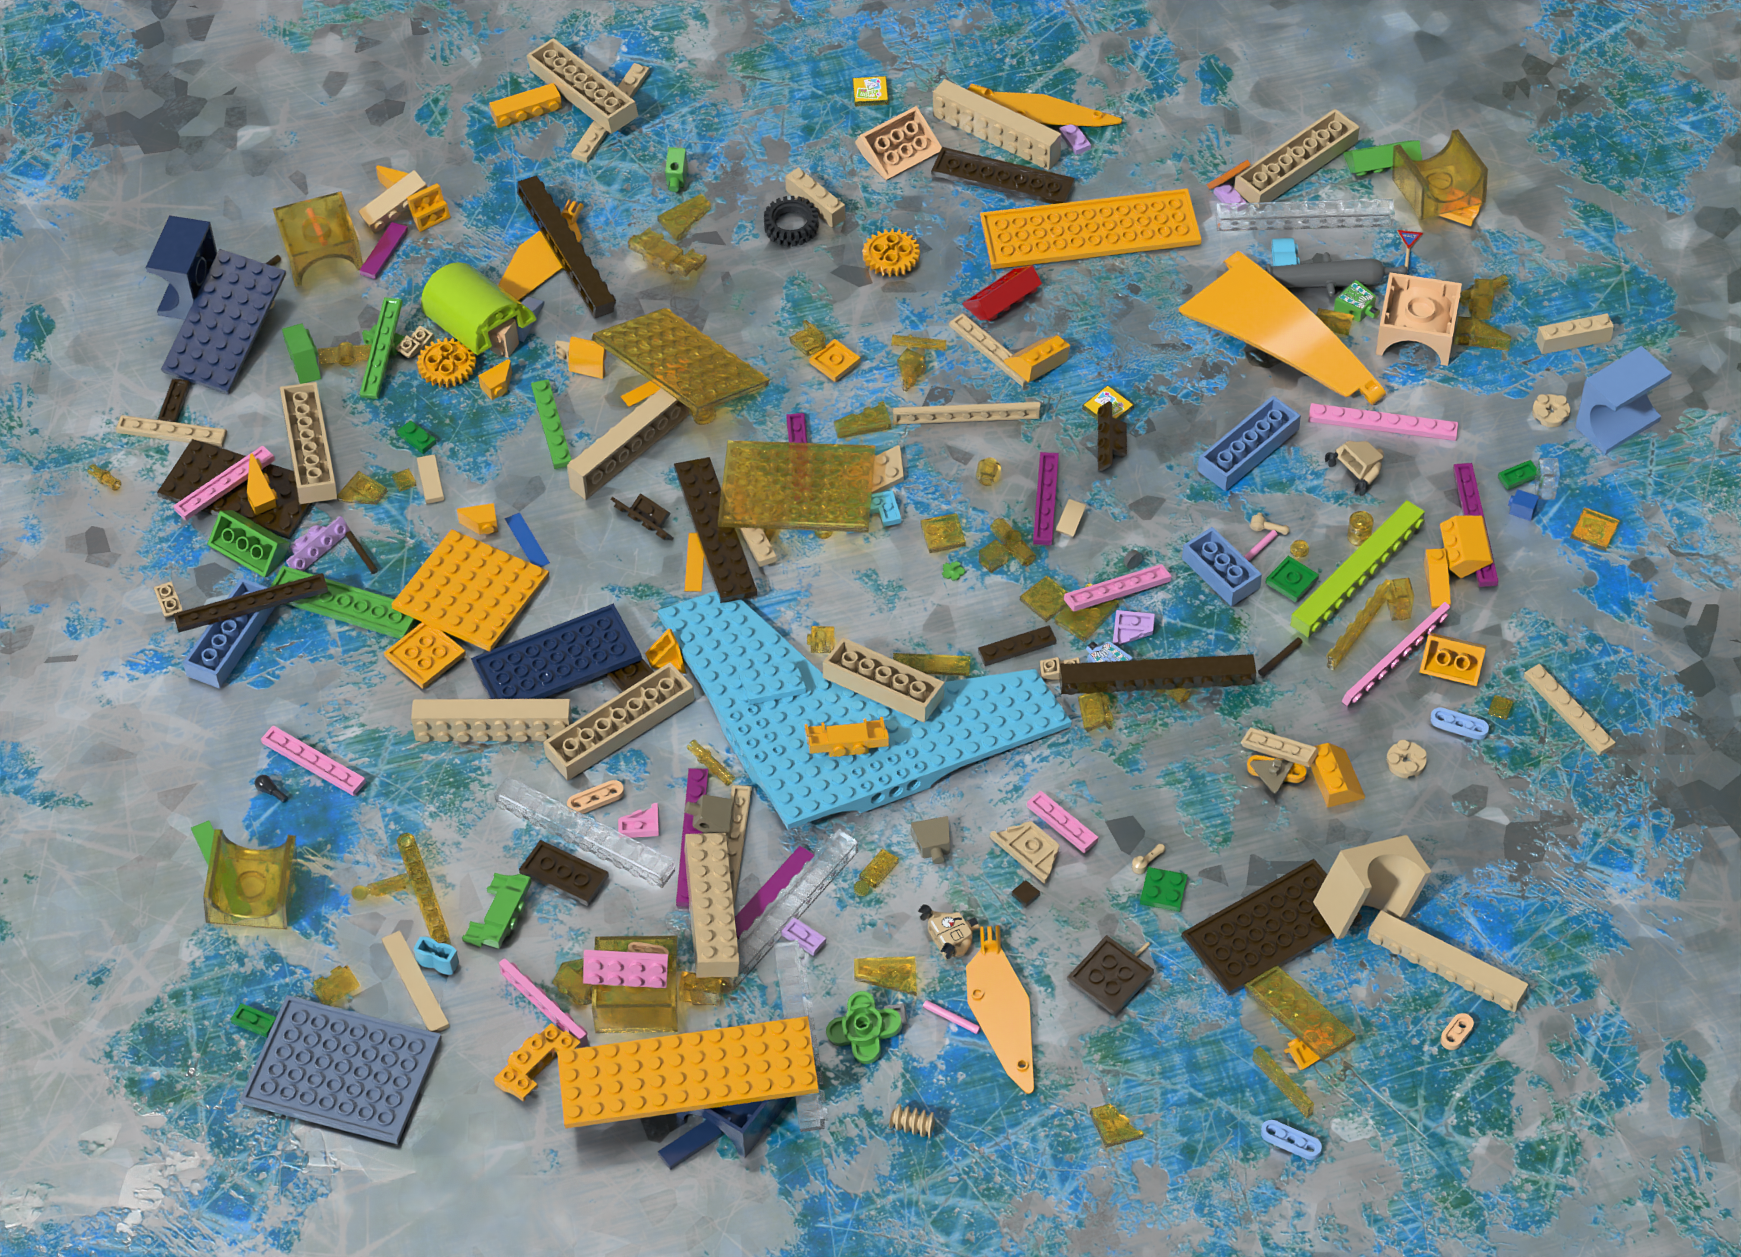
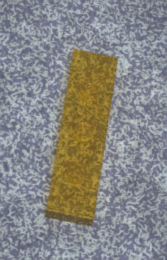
M893 653V660L925 674L969 676L970 656Z
M1258 1046L1253 1050V1062L1306 1118L1313 1115L1314 1103L1262 1047Z

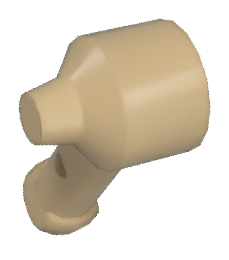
M1260 512L1254 515L1250 522V528L1255 531L1268 529L1275 530L1283 535H1287L1290 531L1287 525L1282 526L1265 521L1263 514Z
M1158 844L1156 848L1144 857H1135L1132 861V871L1136 874L1145 873L1147 864L1158 855L1164 853L1165 846Z

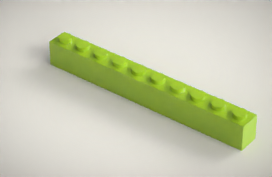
M1406 500L1292 613L1290 626L1308 638L1313 633H1317L1325 621H1329L1333 613L1337 609L1340 610L1348 598H1352L1356 590L1360 586H1364L1371 575H1375L1379 567L1383 563H1387L1394 552H1398L1402 544L1406 540L1409 541L1417 529L1422 528L1425 523V511Z

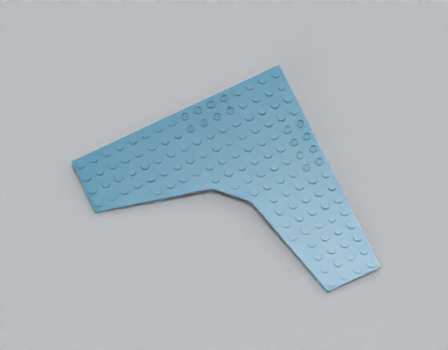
M714 591L658 610V617L666 630L672 629L683 658L708 697L719 720L723 734L754 784L757 783L765 792L787 829L838 812H866L929 789L938 779L962 766L1071 727L1072 721L1036 669L945 682L944 698L924 723L823 678L821 671L741 599L720 603L717 592ZM796 660L806 687L805 694L749 705L739 678L740 671ZM883 717L884 725L888 732L889 746L869 748V753L840 757H829V752L813 754L809 752L805 735V724H808V727L821 726V723L824 722L826 729V726L863 723L865 718L867 721H875Z

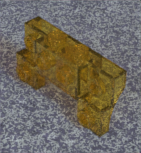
M650 227L639 235H633L628 240V249L642 255L643 261L647 264L653 265L671 275L676 272L687 277L692 270L697 271L707 260L705 254L701 256L695 253L693 248L684 255L683 249L663 240L664 235L651 231Z

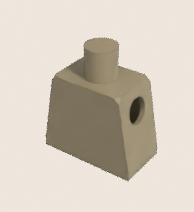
M702 795L696 803L688 801L684 812L693 815L694 828L706 834H727L730 828L732 799Z
M948 816L911 822V836L921 857L924 859L932 857L934 864L943 863V855L950 853Z

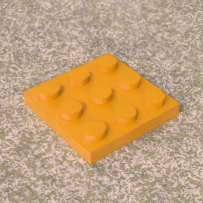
M424 622L384 652V657L422 689L466 655L465 650L441 630Z

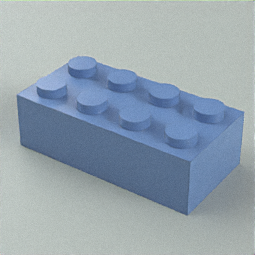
M1213 527L1183 545L1182 559L1231 607L1261 587L1262 574Z

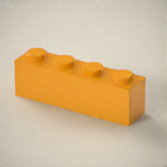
M554 83L489 103L491 116L497 128L562 109L561 96Z

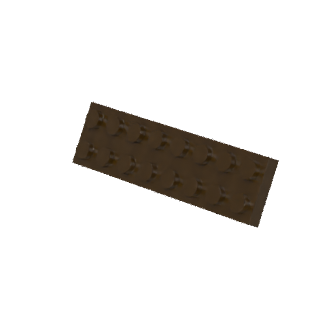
M946 147L941 148L931 170V176L1049 204L1066 203L1075 183V178Z

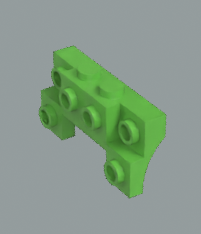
M494 873V878L490 886L487 887V893L496 896L484 918L485 924L470 921L466 934L462 936L463 942L479 947L486 944L499 949L505 936H509L511 930L516 928L519 914L524 912L526 905L524 898L532 884L531 877L522 874L502 875Z

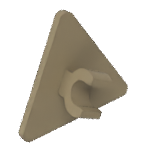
M1275 758L1274 760L1251 761L1250 766L1268 788L1276 794L1294 762Z

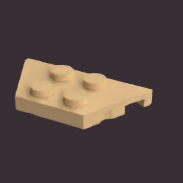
M897 445L838 474V480L841 482L845 480L851 483L853 488L862 490L868 495L880 493L903 482L904 475L900 446Z
M1032 821L1022 823L1019 826L1007 827L1006 831L998 833L992 831L990 833V838L1041 882L1044 884L1047 882L1060 849V845Z

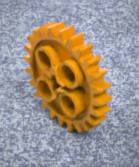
M884 229V233L877 231V236L872 234L871 239L867 238V243H864L863 261H865L866 266H870V271L875 269V274L882 272V276L888 273L889 277H891L892 273L898 276L899 272L905 275V270L911 271V267H916V262H919L920 250L917 240H913V235L907 237V232L901 234L900 229L897 232H894V229H891L890 232Z
M445 338L444 342L437 339L436 344L431 341V346L425 345V350H421V355H418L417 367L421 378H425L426 383L431 381L432 386L439 383L440 388L443 384H446L447 388L451 383L453 386H456L457 381L462 384V379L468 380V375H473V370L476 369L475 353L461 342H454V338L450 341Z

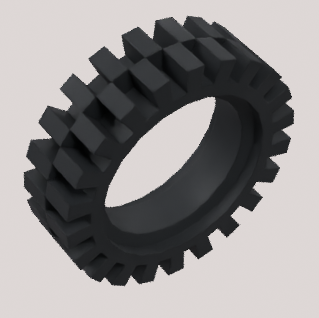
M784 196L783 201L780 198L776 199V203L772 201L770 206H767L766 211H764L765 233H767L768 238L771 237V241L775 242L777 240L779 245L784 242V246L788 247V243H792V247L796 246L795 242H798L800 246L803 245V240L806 243L809 242V237L813 239L815 237L814 234L818 232L817 208L814 207L812 202L809 203V200L806 198L802 202V197L798 196L797 200H795V196H791L790 200L787 199V196ZM789 212L802 214L807 219L803 227L795 230L782 229L778 227L775 221L780 215Z

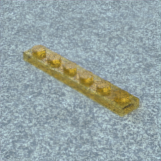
M1386 579L1382 585L1379 584L1374 596L1369 597L1366 601L1365 608L1358 611L1353 623H1349L1344 636L1341 635L1336 642L1335 648H1331L1327 653V668L1334 671L1390 596L1393 585L1392 581Z

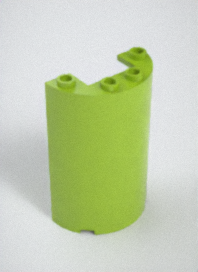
M451 263L437 270L426 283L421 296L422 313L476 355L492 347L487 332L515 316L520 328H524L537 320L534 313L528 307L467 263Z

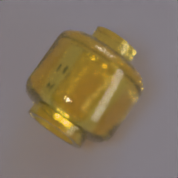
M991 457L980 460L976 470V479L984 486H992L997 483L1001 473L1000 463Z

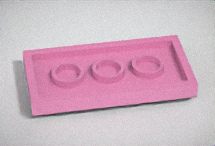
M584 950L583 983L666 988L668 954Z

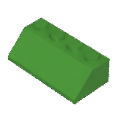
M1408 140L1343 152L1350 172L1356 173L1357 176L1365 175L1369 170H1373V173L1382 172L1386 167H1390V170L1401 168L1400 165L1407 164V167L1416 166L1417 162L1422 161L1420 140Z
M225 510L219 512L207 545L265 578L284 560L290 542L233 510Z

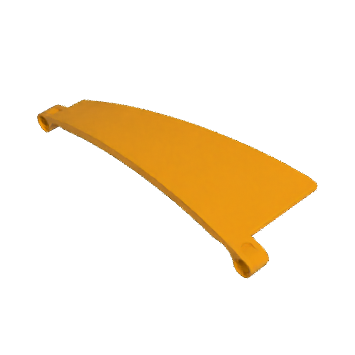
M1236 251L1223 261L1229 269L1226 273L1179 307V312L1183 316L1222 331L1274 356L1344 397L1351 396L1359 389L1361 395H1364L1365 399L1371 405H1374L1386 396V392L1380 383L1313 312L1274 277L1239 251Z

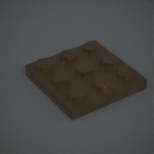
M1106 935L1068 975L1067 981L1115 1016L1154 974V969Z

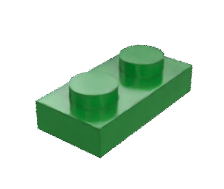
M411 420L397 430L398 436L422 454L436 444L434 437Z
M1531 460L1498 473V479L1507 490L1540 477V471Z
M240 1003L230 1020L234 1025L268 1038L277 1017Z

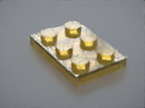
M1088 583L1085 587L1092 586V584ZM1113 599L1074 612L1067 605L1054 618V623L1085 642L1119 607V601Z

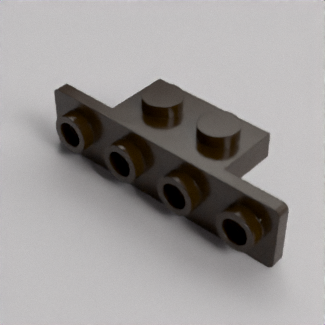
M1110 401L1100 406L1097 412V461L1099 471H1103L1112 465L1113 454L1122 458L1127 455V423L1112 417V402Z
M639 494L630 508L614 497L610 499L615 503L614 507L622 513L626 510L629 512L627 516L636 522L640 519L643 521L642 526L650 531L652 528L657 531L656 535L663 540L668 538L672 541L674 537L661 529L671 513L643 494Z

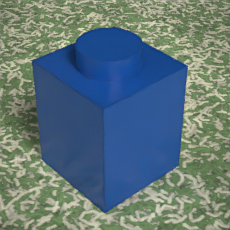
M1517 489L1515 496L1511 495L1508 506L1511 507L1509 514L1531 521L1537 508L1539 496Z

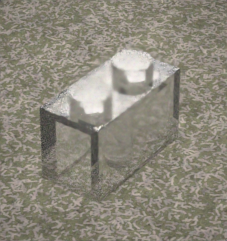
M1539 458L1534 481L1535 494L1539 496V499H1555L1560 478L1558 458Z

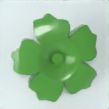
M951 562V565L948 563L943 564L944 572H942L944 578H951L952 581H957L960 579V576L964 575L965 570L963 567H960V562Z

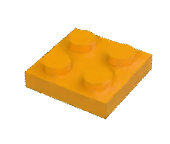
M834 339L809 358V362L836 382L861 362V357Z

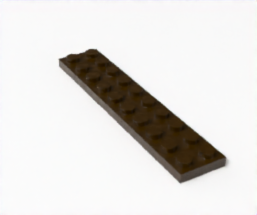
M710 457L674 463V470L720 603L757 596L756 585Z

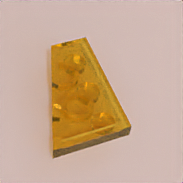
M699 194L658 215L657 219L668 233L678 241L685 231L687 232L691 229V225L695 221H699L711 209V203L702 194Z
M915 956L854 958V980L917 996Z

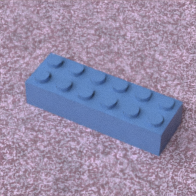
M1272 396L1199 456L1198 472L1224 491L1228 490L1299 430L1301 415L1275 396Z
M241 578L227 599L268 587ZM275 607L209 624L183 661L186 676L220 689Z

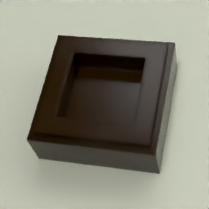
M1025 880L1012 891L1011 895L1023 906L1027 907L1040 896V891Z

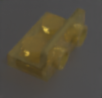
M1318 308L1315 315L1332 332L1349 335L1354 315Z
M804 320L802 321L804 330L796 332L789 339L793 346L808 357L826 348V337L823 331L818 330L814 324Z
M1102 692L1086 693L1078 697L1084 729L1087 732L1104 725L1109 730L1113 729L1112 721H1114V718L1109 710L1110 700L1107 694L1104 695Z
M339 965L330 971L332 975L324 978L322 976L313 982L314 986L310 990L312 993L315 992L322 1004L330 1006L360 987V984L348 965L343 968Z

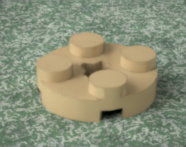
M1541 394L1533 404L1532 415L1535 420L1537 418L1541 421L1540 424L1543 426L1558 427L1569 418L1570 406L1567 403L1566 397L1562 395Z
M1399 740L1397 744H1394L1388 750L1386 761L1389 765V770L1401 778H1409V776L1413 775L1415 777L1419 776L1426 766V751L1415 743ZM1403 758H1410L1411 761L1404 762Z

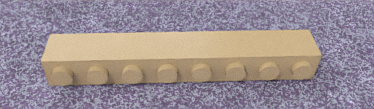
M1383 911L1379 912L1369 928L1368 939L1374 944L1381 945L1392 953L1399 954L1410 962L1417 963L1428 971L1443 976L1449 982H1455L1463 986L1467 991H1472L1482 996L1485 1000L1500 1005L1505 1010L1515 1013L1527 993L1528 983Z

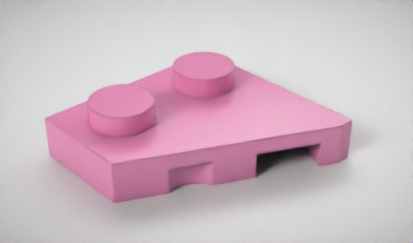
M658 803L651 804L652 808L642 812L640 809L631 815L619 818V839L659 836Z

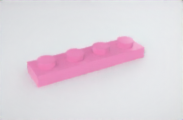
M1041 790L1027 802V807L1084 854L1098 842V836Z

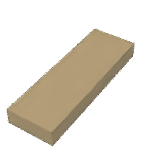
M435 454L418 457L417 463L426 504L444 501Z

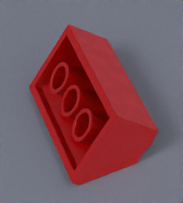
M1033 265L1017 267L962 304L980 321H991L998 317L997 314L999 312L1009 310L1011 308L1010 305L1014 302L1018 303L1024 300L1026 294L1029 295L1038 290L1037 287L1042 282Z

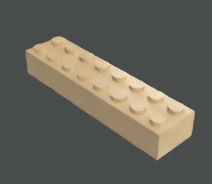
M554 38L527 54L529 67L533 73L547 84L554 83L562 96L609 133L613 134L639 117L633 99Z
M945 79L933 91L934 117L1047 170H1050L1060 159L1061 133Z
M1333 109L1236 175L1234 188L1240 196L1259 210L1357 143L1360 127L1338 110Z
M671 380L663 385L654 395H651L643 404L637 406L632 413L625 416L616 426L610 428L605 435L598 438L589 448L584 449L578 457L572 459L567 465L570 489L587 500L690 415L688 391Z
M311 382L280 387L281 401L299 503L304 504L337 499L317 383Z
M670 662L544 741L545 756L567 780H570L695 700L693 686Z
M413 699L411 714L415 740L422 742H543L573 724L570 699Z
M726 833L686 834L684 853L696 978L738 977L739 954Z

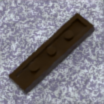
M1050 625L978 647V653L984 666H989L1055 645L1057 639Z

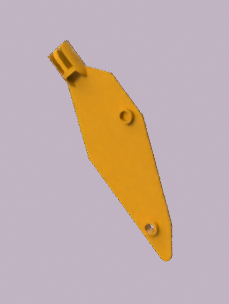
M971 84L967 89L1040 124L1106 126L1122 123V119L1045 94L993 92L988 88Z
M568 199L561 215L567 220L570 230L575 232L576 239L580 243L582 236L576 221L584 205L580 203L578 206V202L573 201L571 203V200ZM538 231L518 247L498 284L499 287L518 301L563 268L541 231Z
M996 925V941L993 940L992 926H987V941H985L984 926H981V949L966 966L968 1005L1007 1075L1025 1093L1031 1094L1034 1091L1030 1000L1001 948L1000 926Z

